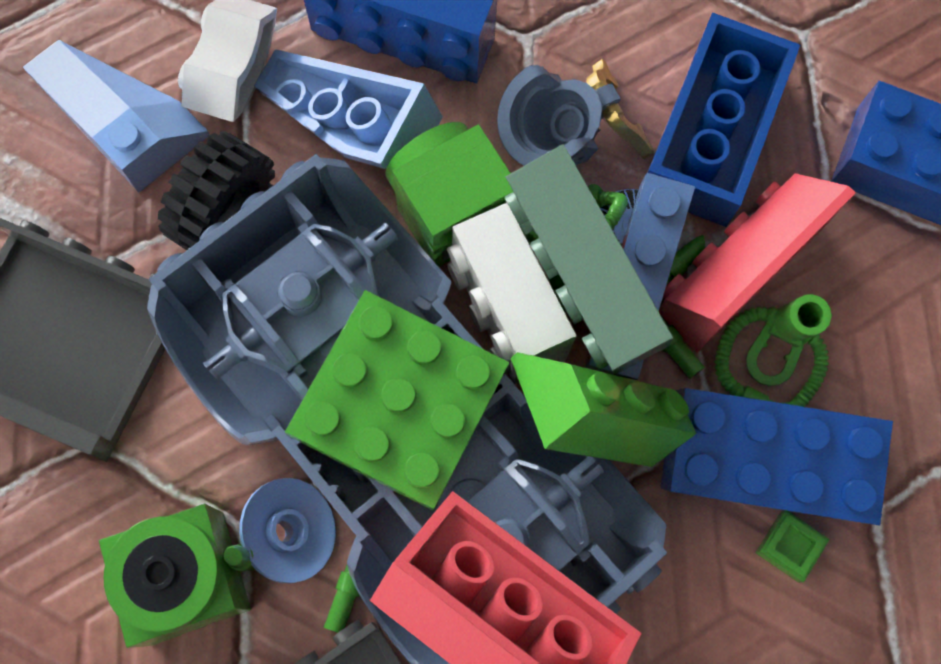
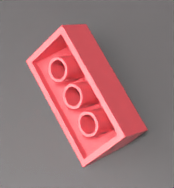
M796 173L782 186L774 181L755 201L760 206L755 213L749 216L742 212L724 231L729 238L720 247L711 242L692 262L697 269L687 279L678 274L665 287L663 294L665 300L658 312L669 325H673L682 335L683 340L698 353L828 224L856 192L847 185Z
M453 491L395 559L370 599V602L449 664H627L642 634Z

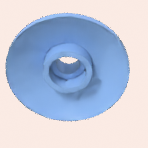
M281 478L264 484L250 496L241 514L239 534L241 545L249 551L251 565L257 572L275 582L296 583L313 577L325 566L334 548L336 526L327 500L315 487L299 479ZM277 524H280L285 530L283 541H280L277 536Z

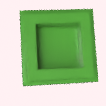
M784 510L780 512L755 553L800 583L806 580L830 539L789 511Z

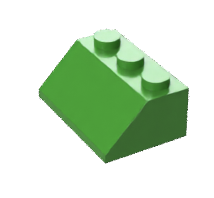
M519 352L510 358L545 449L653 467L697 434L688 417L689 407L676 390Z

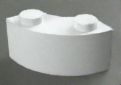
M214 0L207 5L201 19L202 33L193 54L184 62L179 72L178 85L182 89L181 107L234 122L249 103L256 89L254 85L265 67L275 28L276 7L252 0Z

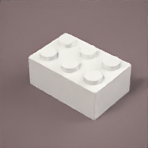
M505 203L453 226L452 246L447 248L452 263L448 264L449 272L459 291L464 288L467 289L473 303L468 306L473 322L479 332L487 330L494 347L489 349L490 353L509 362L505 374H509L513 384L519 383L510 358L517 352L565 362L577 335L509 205Z

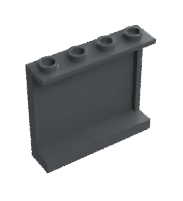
M0 218V228L9 235L0 250V416L107 462L165 351L147 310L152 283L149 279L133 273L135 268L119 258L108 255L106 260L103 261L91 256V249L73 239L65 238L60 243L48 238L50 233L32 222L22 220L20 225H16Z

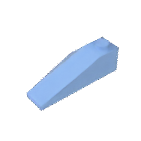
M60 40L23 66L34 81L138 193L193 150L200 141L203 142L210 135L207 129L186 108L181 107L182 103Z
M276 49L254 85L260 93L343 157L383 169L387 168L392 158L407 143L425 131L438 126L443 118L424 83Z

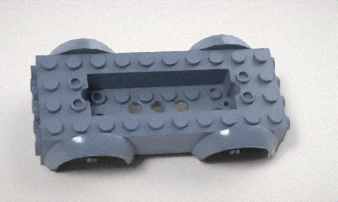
M315 154L306 162L299 161L293 164L284 172L278 183L265 192L260 191L251 195L243 203L239 212L225 222H218L208 227L200 236L199 242L184 253H177L168 257L160 264L157 273L149 278L152 286L147 310L164 348L180 374L214 419L239 443L254 445L279 440L357 537L354 539L347 560L349 574L355 588L377 623L410 664L449 663L370 602V599L395 559L452 491L616 614L621 609L615 601L625 591L628 594L634 590L637 593L640 592L662 572L656 563L667 554V551L663 548L666 523L610 460L545 449L525 396L505 373L434 511L289 437L285 433L286 428L364 290L482 348L444 305L451 280L344 160L320 158Z

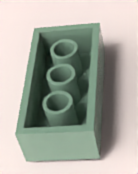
M564 144L505 176L513 192L504 198L525 235L535 230L539 237L531 242L530 245L549 279L559 274L565 284L555 291L574 324L583 319L591 333L583 337L582 340L599 370L609 365L614 375L670 346L673 337Z

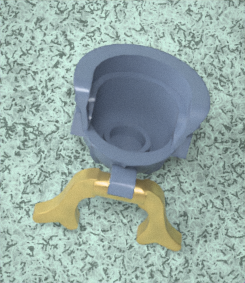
M601 59L592 66L594 72L586 78L587 83L576 79L562 81L559 75L549 73L543 66L530 65L515 76L507 86L500 101L497 123L501 142L509 155L524 166L562 144L566 147L575 165L587 162L598 150L594 139L597 133L601 131L599 126L601 119L604 118L619 136L628 141L637 150L643 159L653 154L655 150L646 138L639 123L633 125L624 116L618 104L621 98L616 88L619 85L611 75L604 59Z

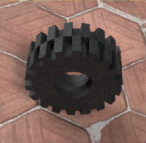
M220 131L219 135L216 133L209 135L206 144L200 141L194 147V155L192 157L185 156L180 163L183 168L178 175L173 173L168 183L172 187L169 192L163 193L161 203L165 207L158 211V220L162 221L158 225L160 232L164 233L163 235L188 250L199 242L200 236L208 227L218 222L227 221L241 210V206L251 195L260 191L265 192L273 186L269 183L275 178V170L272 169L274 166L273 160L226 131Z

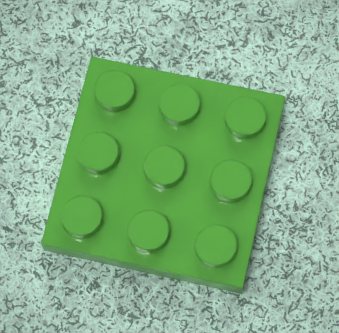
M364 290L286 428L285 433L289 437L434 511L506 372L509 362Z

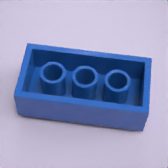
M304 0L310 28L319 36L327 40L334 41L340 39L355 44L360 49L371 54L383 53L399 58L403 63L411 67L419 68L423 66L442 72L444 76L454 81L467 80L477 84L495 40L497 0Z
M712 12L647 172L695 186L688 213L727 227L740 208L801 46L800 44Z
M878 80L857 108L831 182L847 185L856 193L941 225V103Z
M683 388L676 390L689 407L688 417L697 434L664 458L660 489L880 526L893 421Z

